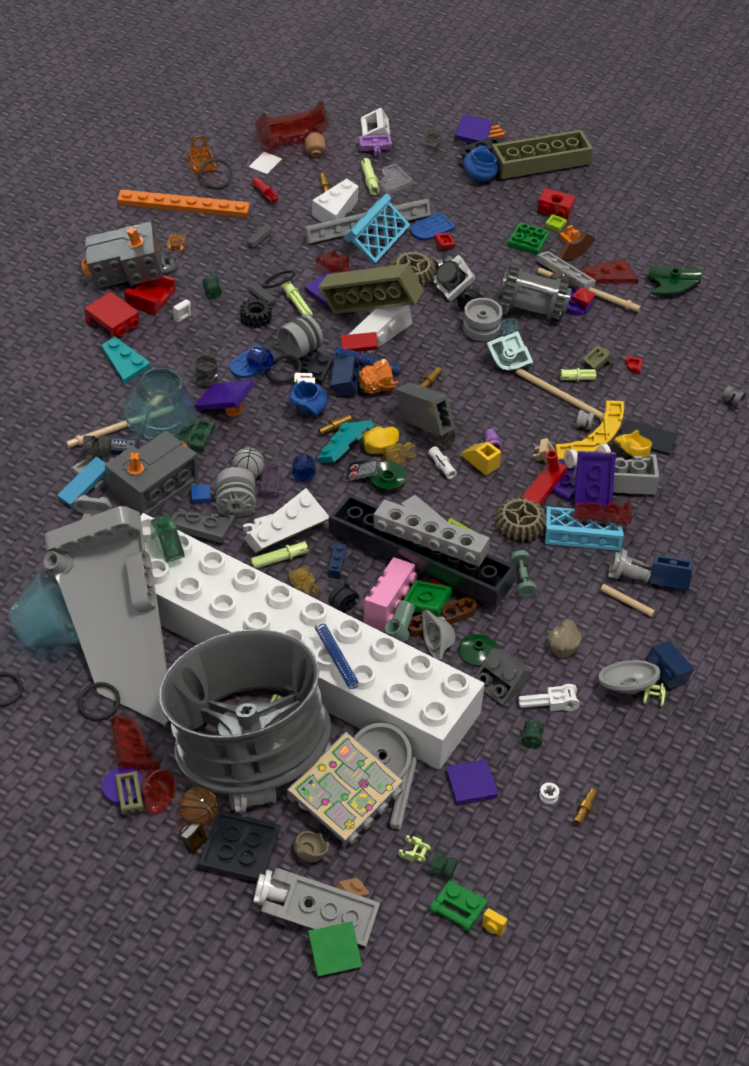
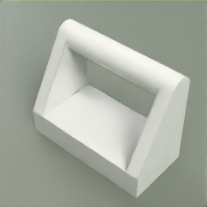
M382 108L360 118L362 136L390 134L389 119ZM367 123H377L378 127L368 132Z

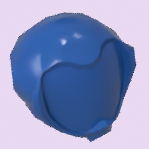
M479 145L478 148L468 153L463 160L462 165L466 173L475 181L487 182L495 178L498 172L497 159L486 146Z
M305 380L296 384L291 394H289L291 406H295L307 415L317 416L328 404L326 392L319 385L306 382Z

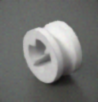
M553 783L543 784L539 794L540 800L545 804L556 803L559 797L558 786ZM550 791V794L553 793V796H548V793L546 794V792Z

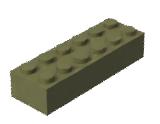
M582 130L492 144V155L497 159L496 164L501 179L591 164L593 148Z
M409 263L327 274L318 286L334 314L415 305L424 292Z

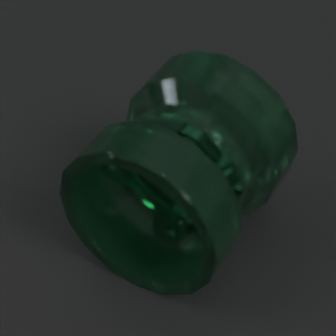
M210 275L202 280V286L208 299H217L221 296L222 289L216 276Z
M534 719L525 721L521 743L527 748H539L542 745L543 739L541 735L544 733V724Z
M436 852L429 872L435 875L441 874L445 879L451 880L458 859L453 857L446 858L442 853Z

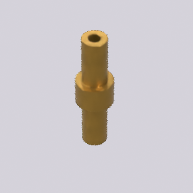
M320 173V186L325 193L331 186L326 178V174Z
M437 367L432 373L427 374L420 386L425 388L432 386L436 378L442 373V369Z
M347 415L340 419H334L329 424L319 428L318 433L323 435L330 431H336L340 429L339 427L343 423L351 422L352 418L350 415Z
M590 788L585 799L581 800L578 806L579 811L573 820L575 825L580 826L586 814L590 813L593 807L592 802L598 793L597 790Z

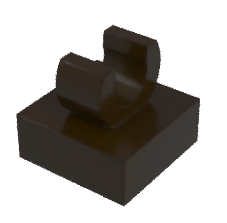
M196 821L190 827L184 825L179 830L187 851L195 853L208 839L202 824Z

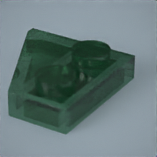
M197 418L190 425L181 429V433L175 438L186 443L190 449L203 452L215 428V422Z

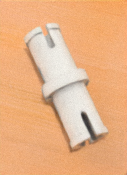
M437 446L432 447L428 454L435 461L436 467L441 469L448 479H453L457 475V471L450 464L449 458L444 456Z

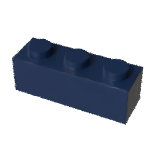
M334 544L328 568V578L340 579L346 556V544Z

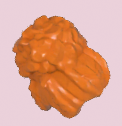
M381 359L375 362L373 366H366L362 371H359L358 381L360 382L361 389H364L366 393L373 394L380 391H390L398 385V381L394 382L392 379V366L389 365L386 359Z

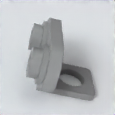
M86 495L76 498L73 505L78 512L84 513L82 519L112 509V504L107 498H90Z

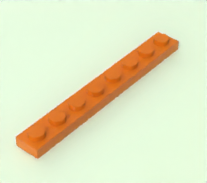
M120 190L117 199L118 205L242 218L248 217L250 209L249 202L144 191Z

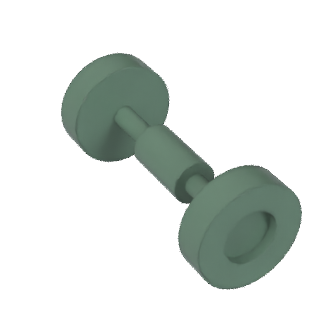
M519 550L510 556L511 564L520 567L519 574L522 583L517 586V593L521 598H530L537 593L536 584L528 581L527 569L524 567L529 564L530 555L527 551Z

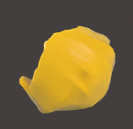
M374 427L366 431L362 437L365 451L369 454L390 453L393 446L399 440V431L395 427Z
M638 430L614 439L615 444L632 458L634 456H641L642 458L650 456L652 442L640 436Z

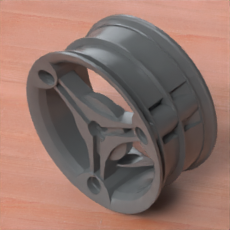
M262 629L241 630L208 639L188 650L173 663L162 680L159 698L162 711L171 723V729L176 740L175 756L178 766L189 780L200 787L219 793H256L290 782L306 772L318 761L330 740L331 721L328 711L322 703L318 687L319 667L312 650L301 640L286 633ZM253 689H279L293 693L268 703L252 701L239 705H229L217 702L230 695ZM204 723H208L218 728L219 735L203 734L192 730Z

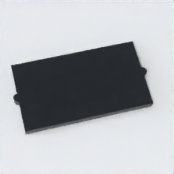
M625 420L623 428H620V436L628 435L638 430L640 436L652 442L651 451L670 456L672 448L676 444L677 433Z

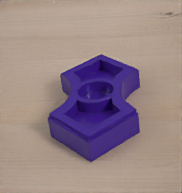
M567 467L568 471L554 488L553 494L569 502L575 494V483L572 479L575 468Z

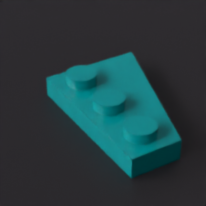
M116 337L102 344V351L109 362L113 364L116 373L120 375L124 385L151 368L148 360Z
M371 420L343 423L337 433L331 437L327 446L322 449L317 459L320 463L335 462L350 448V443L362 438L363 435L361 433L366 429H372L374 424Z

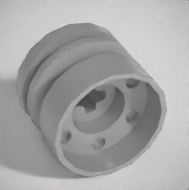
M303 314L292 322L281 326L277 331V339L283 352L286 355L296 356L298 359L306 356L308 352L314 351L323 344V334L318 323L307 314Z
M231 467L221 471L216 477V508L218 511L228 517L229 515H236V518L247 516L253 512L256 507L255 477L252 472L240 467Z

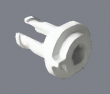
M266 869L265 875L259 874L254 902L263 906L264 900L285 903L291 885L273 880L271 878L272 871Z

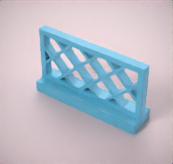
M387 193L378 199L343 237L347 242L351 240L372 264H375L410 226L407 220L389 202L391 197ZM386 207L391 211V216L386 215ZM376 218H382L383 225H378ZM386 219L392 220L393 227L387 226ZM396 221H400L404 227L398 228ZM368 227L373 228L374 235L368 234ZM378 229H383L384 236L378 235ZM388 230L393 231L394 238L388 237ZM364 237L365 244H362L357 238ZM369 238L375 239V246L369 244ZM379 239L385 241V247L379 245ZM370 249H375V250H376V257H375V258H374V256L370 253Z
M547 506L545 544L615 551L622 549L624 536L622 531V513ZM551 514H558L560 516L556 518ZM571 516H578L579 518L573 519ZM593 517L597 518L598 520L593 521L590 518ZM565 519V520H567L569 523L565 525V524H564L563 522H561V521ZM609 519H614L618 521L612 523L609 521ZM585 521L588 525L583 526L580 523ZM604 523L607 527L603 528L599 524Z

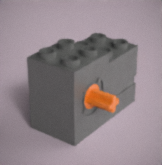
M151 221L85 237L87 250L86 257L82 261L81 266L86 276H92L97 289L124 282H129L131 286L163 278L161 247Z
M165 431L140 449L132 446L105 464L107 491L128 508L138 511L140 516L143 513L148 515L198 480L197 453L191 450L186 443L179 441L169 432Z

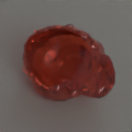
M333 250L331 253L328 252L326 255L322 253L315 259L317 264L330 272L341 273L350 269V255H337L336 250Z
M152 769L141 780L142 794L145 797L144 808L147 812L158 813L164 810L175 798V781L170 771L166 769Z

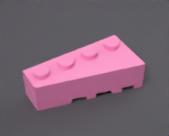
M392 558L384 570L383 577L380 576L377 586H373L371 589V596H367L364 600L363 623L379 631L386 632L385 625L393 618L398 602L402 601L403 597L405 598L410 590V584H413L416 580L415 564Z

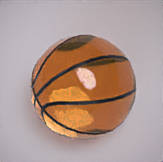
M203 787L189 789L183 794L179 805L182 817L190 824L194 821L202 825L210 822L215 817L218 809L215 795Z

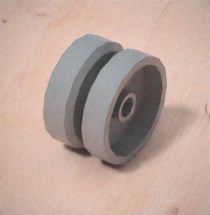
M476 298L469 301L464 308V333L477 341H489L496 338L501 331L502 307L496 301L488 298Z

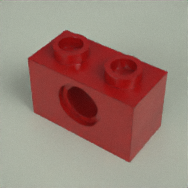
M544 188L538 201L537 212L550 216L553 214L569 220L574 210L576 196Z

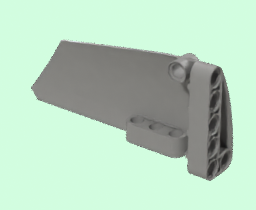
M116 507L45 533L47 554L44 557L43 563L46 568L53 570L60 586L94 683L106 682L113 685L119 691L120 704L167 725L169 720L162 711L159 698L160 686L167 673V665L152 562L149 553L145 551L140 513L128 507ZM102 686L96 687L99 694L116 701L115 693L111 689Z

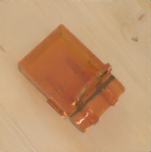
M206 136L191 138V149H186L187 158L193 173L198 174L203 163L214 159L211 148L207 146ZM197 140L203 141V145L199 147L194 144ZM208 163L203 168L202 173L216 171V163Z

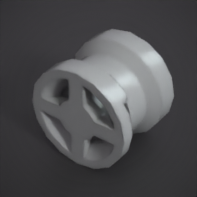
M580 410L576 427H585L586 430H591L595 413L590 412L588 414Z

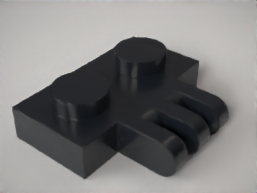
M317 353L315 358L304 356L301 361L302 370L300 373H311L312 378H315V383L322 385L334 363V357Z

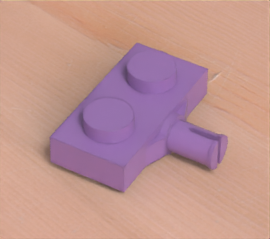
M390 134L359 136L360 151L374 150L375 156H377V153L380 156V150L392 149Z

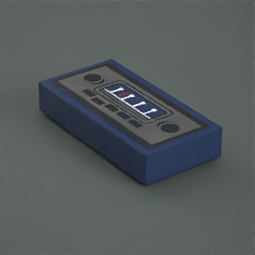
M102 435L98 451L101 449L107 454L120 455L132 446L137 448L139 442L137 438Z

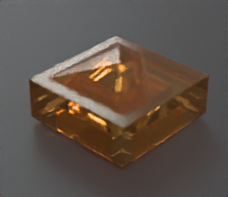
M170 233L167 248L183 250L187 235Z

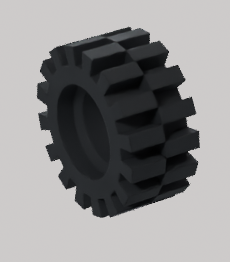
M253 297V300L249 298L248 302L246 300L243 301L240 308L241 322L244 325L247 324V327L253 326L255 329L256 326L262 328V325L264 327L267 326V323L269 324L272 319L270 303H267L266 299L262 301V298L256 300V297Z

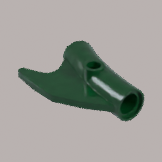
M651 265L648 279L656 281L660 284V287L651 290L650 294H680L694 285L700 284L701 271L700 269H678Z

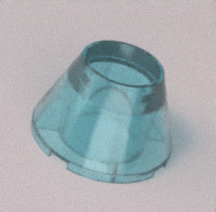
M154 368L144 373L126 399L123 406V416L127 420L128 426L143 436L155 438L167 431L177 437L187 432L193 426L196 419V408L178 373L167 368Z
M44 569L39 571L9 608V619L16 635L28 647L79 643L78 635L54 573L50 570L45 572Z

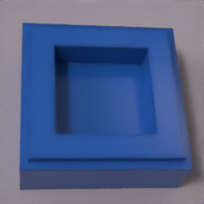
M210 484L191 485L192 504L211 503Z

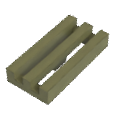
M137 771L117 774L116 782L122 814H126V811L133 813L136 809L143 811ZM132 777L134 779L135 791L138 802L135 804H133L129 778ZM121 779H125L129 805H125Z

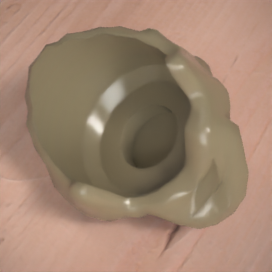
M565 619L560 623L559 627H555L548 633L547 640L553 654L563 659L571 656L579 649L582 638L576 624L570 619Z

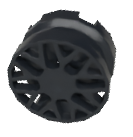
M468 286L458 296V306L464 311L463 306H466L469 301L476 298H484V295L480 294L478 288Z
M342 583L332 590L328 597V603L331 606H335V609L346 613L347 609L351 611L357 604L356 598L359 599V594L352 590L348 583Z

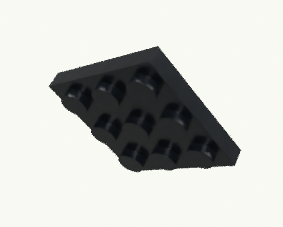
M218 810L199 860L198 868L257 883L259 874L265 875L281 825Z

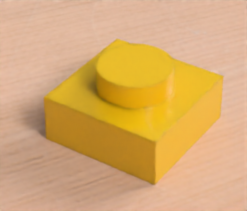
M488 908L484 913L482 926L488 932L502 937L506 931L508 919Z

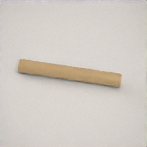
M605 584L600 589V591L650 617H653L655 610Z

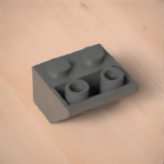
M492 648L474 678L485 683L484 692L500 704L505 705L523 689L533 671L503 649Z

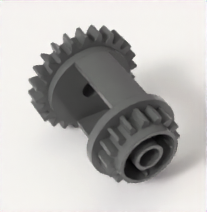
M512 259L509 271H504L497 297L500 300L499 305L502 307V315H506L508 309L517 308L543 315L546 320H550V318L559 320L560 316L564 317L572 290L568 288V283L561 282V278L557 277L556 280L523 272V268H520L521 261ZM519 287L541 292L550 295V299L548 301L518 293Z

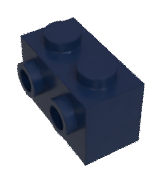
M355 355L337 358L334 361L330 387L334 390L337 397L358 392L359 371H361V366Z
M655 554L650 584H655L658 587H673L677 590H689L694 561Z
M671 641L653 646L645 659L647 662L659 667L660 678L669 689L687 683L695 670Z

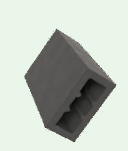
M411 382L395 389L403 422L440 436L455 429L446 394Z

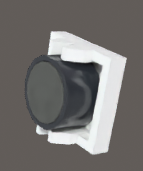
M459 255L452 261L449 260L442 263L436 272V276H434V283L450 301L454 300L466 287L476 280L465 261Z

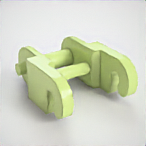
M661 683V686L652 685L645 689L643 703L646 704L649 694L657 695L661 700L660 706L663 707L665 699L663 683ZM650 689L660 690V693L652 692Z
M406 835V842L415 845L413 851H405V853L400 849L398 855L412 862L414 860L425 862L426 858L424 855L431 850V847L423 843L422 839L414 836L410 839V836ZM417 848L422 850L420 854L416 853Z

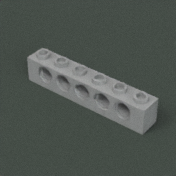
M384 499L374 513V528L466 561L467 563L480 566L489 552L490 537Z

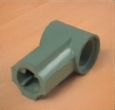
M401 600L398 602L393 618L385 625V631L389 636L401 642H405L410 634L408 626L415 610L413 604Z

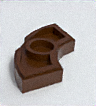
M583 231L576 240L565 242L558 257L564 260L577 258L592 245L596 238Z

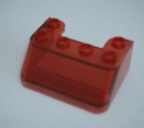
M320 101L310 111L267 119L266 112L262 113L255 122V127L264 145L272 147L279 142L287 144L294 139H298V141L305 140L313 132L321 134L329 127L324 103Z

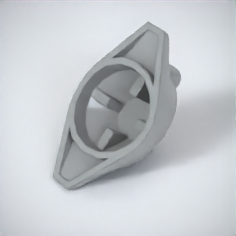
M425 610L422 612L425 644L433 658L440 660L445 650L454 644L455 632L452 626L445 621L444 617H436L430 611Z

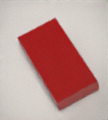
M377 332L341 335L342 348L352 350V352L378 350Z

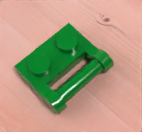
M449 880L437 899L433 901L429 911L450 919L463 926V930L470 932L486 908L488 900ZM445 904L453 908L454 910L466 915L468 918H465L442 905Z

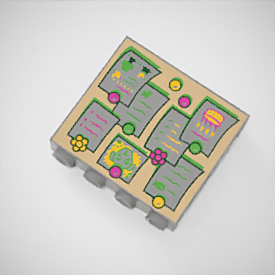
M345 732L288 789L287 798L293 803L298 801L341 839L342 847L345 848L349 843L352 845L360 836L358 833L363 828L366 830L374 822L373 818L378 813L381 815L388 808V803L392 798L396 800L403 792V780L351 735Z

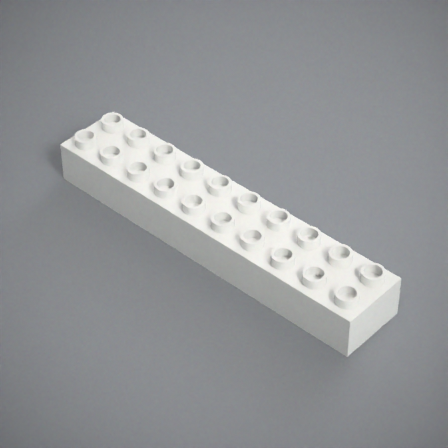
M144 513L140 516L145 551L149 553L152 562L161 626L197 645L222 634L252 629L278 631L301 640L312 650L317 659L319 667L318 687L322 703L328 713L359 729L374 723H388L396 726L407 736L411 744L412 756L438 770L442 768L481 714L485 683ZM320 624L327 625L349 663L348 665H350L351 670H353L356 675L355 677L358 679V683L355 685H358L357 688L349 689L337 666L315 630L316 625L317 627Z

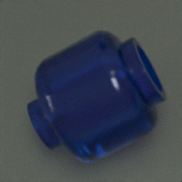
M253 347L247 354L246 361L252 370L267 371L273 365L274 357L267 348Z
M301 454L292 460V474L296 480L306 482L313 479L316 474L315 460L311 456Z

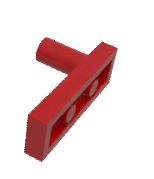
M550 450L546 453L548 465L522 496V499L527 497L528 501L534 500L535 504L540 503L541 506L568 471L567 466L559 463L555 450Z

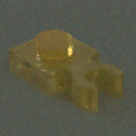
M408 442L404 447L402 443L383 447L385 461L398 464L406 462L405 456L411 458L417 456L416 452H409L410 448L416 445L413 442Z
M306 566L288 573L289 580L297 590L304 589V593L309 596L310 591L319 594V587L315 584V578Z

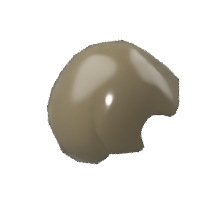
M303 831L295 838V853L307 863L319 861L328 852L329 842H324L322 834Z

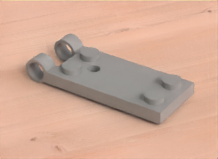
M275 868L272 879L291 886L284 906L264 900L261 912L311 929L352 921L357 944L366 947L380 902ZM306 899L313 901L312 907L308 908L304 905Z

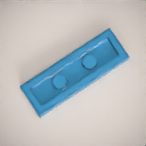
M95 457L57 495L58 498L73 508L75 499L86 495L105 476L106 463Z

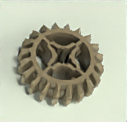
M409 251L408 253L403 252L402 255L397 254V257L393 258L391 266L409 263L422 288H424V285L428 286L430 282H433L436 275V266L433 258H429V255H423V252Z
M511 497L510 501L505 500L498 507L495 514V525H497V531L501 532V536L506 535L507 540L513 538L514 542L516 540H521L522 543L524 540L530 542L532 538L537 539L538 535L542 534L546 526V514L544 508L540 507V503L535 504L534 500L528 501L527 497L525 499L518 497L515 500Z

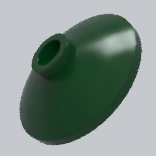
M384 461L378 463L376 475L369 477L376 487L384 490H394L406 482L407 473L400 464Z
M473 634L465 637L460 642L458 652L465 663L474 667H481L492 648L498 649V646L493 639L486 635Z

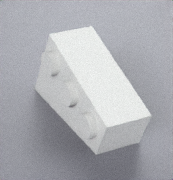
M345 179L313 199L312 216L321 222L345 218V215L358 202V185Z

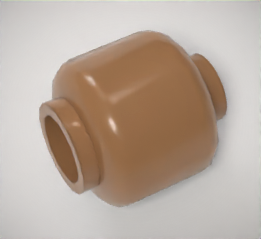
M313 132L305 138V150L308 155L320 157L325 153V138L320 133Z

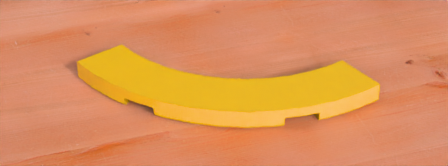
M606 401L602 423L586 439L572 443L556 444L555 451L558 455V461L564 462L566 450L574 449L576 452H596L598 445H608L620 428L624 414V401Z

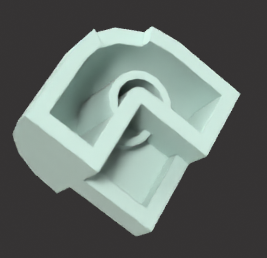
M518 331L487 342L493 360L502 369L514 370L533 363Z

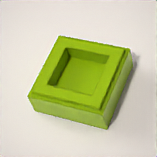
M552 214L546 221L544 228L560 233L565 227L567 220Z

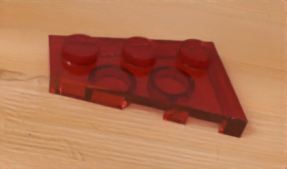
M625 258L579 268L581 272L596 281L595 284H606L607 281H616L617 284H623L624 281H632V284H638L639 278Z
M608 502L606 506H601L599 503H575L574 517L579 520L593 519L602 523L611 521L620 525L631 524V502H625L624 506H617L615 502Z
M113 715L111 725L118 766L158 773L161 766L158 761L153 760L151 756L153 752L150 747H146L142 740L144 736L134 718Z

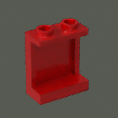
M163 275V278L139 283L134 290L127 288L124 292L125 302L135 309L156 316L175 292V279Z
M112 292L84 308L85 320L89 324L95 321L110 331L111 338L122 337L140 324L139 312Z

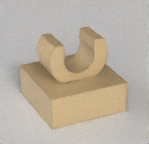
M548 438L542 439L540 446L535 447L534 450L537 454L533 456L536 461L544 460L546 465H548L546 453L550 450H555Z

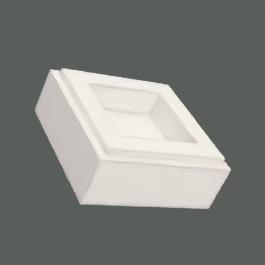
M187 299L173 307L174 320L177 323L191 316V302Z

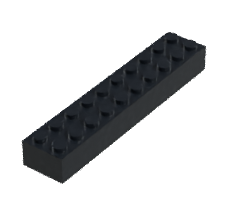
M348 494L329 516V533L389 560H392L394 557L415 564L416 572L494 607H497L515 583L516 566L489 554L486 555L481 565L477 566L374 528V513L379 506L352 494Z

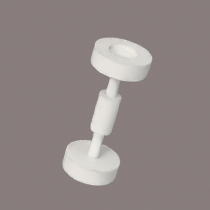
M607 444L598 445L596 452H611ZM574 449L566 450L564 453V462L568 468H575L577 466V452Z

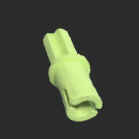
M579 368L572 370L561 369L560 371L561 381L577 380L579 382V380H594L596 378V370L594 369L579 370Z

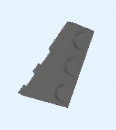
M175 511L168 522V526L186 534L222 543L233 526L236 515H229V517H218V514L201 516L199 513Z

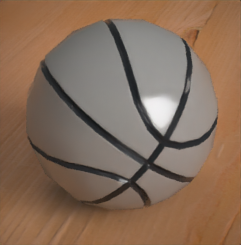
M246 447L240 449L235 454L232 466L247 469L252 472L256 479L262 474L265 468V461L258 450Z

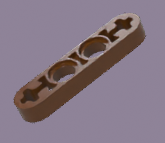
M472 598L457 600L445 605L440 615L436 617H444L445 621L450 625L474 616L477 603ZM448 611H452L456 615L450 617L447 616L445 613ZM422 614L412 617L408 630L409 635L412 637L423 635Z

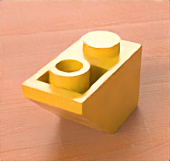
M490 442L474 444L461 452L463 458L486 476L500 467L501 451Z

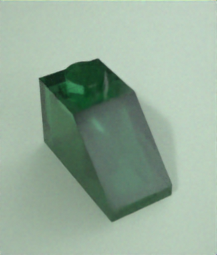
M169 514L151 519V537L165 562L169 563L184 558L185 554L177 528Z

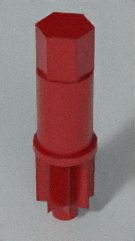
M258 177L253 178L252 184L271 203L278 202L279 196L271 187Z

